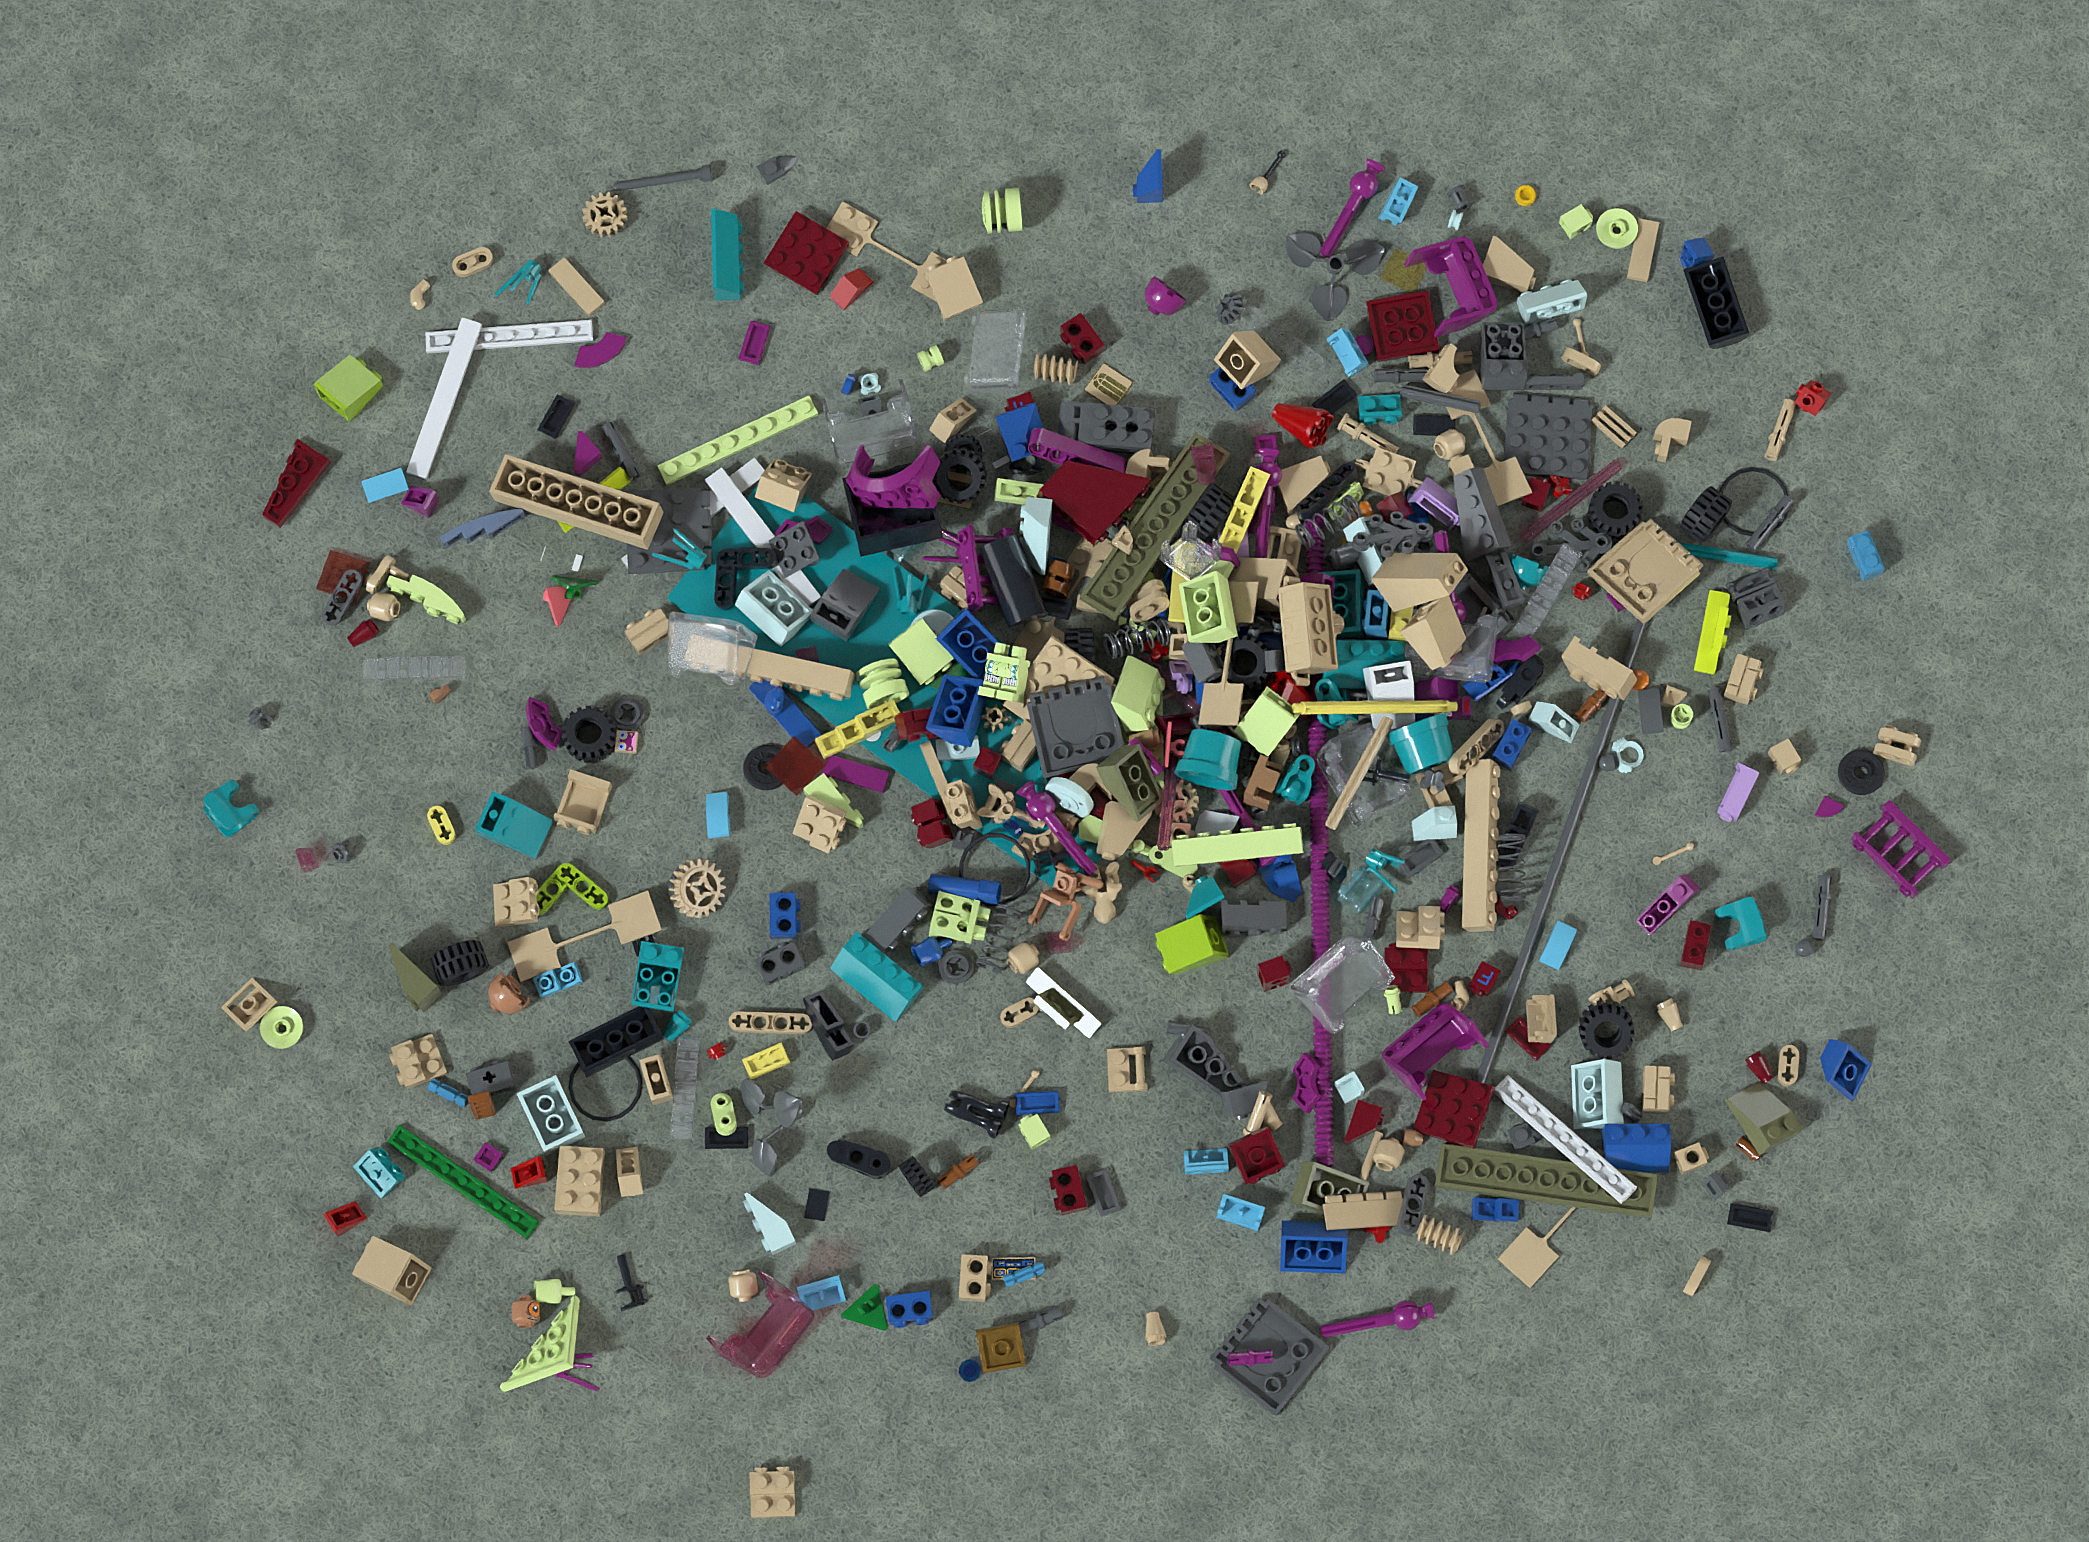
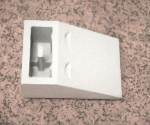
M1410 661L1363 669L1368 701H1414V681ZM1415 713L1371 714L1374 732L1384 716L1393 720L1391 729L1415 723Z

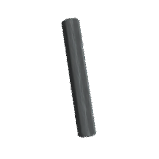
M1402 385L1400 390V396L1473 413H1479L1481 408V402L1409 385Z

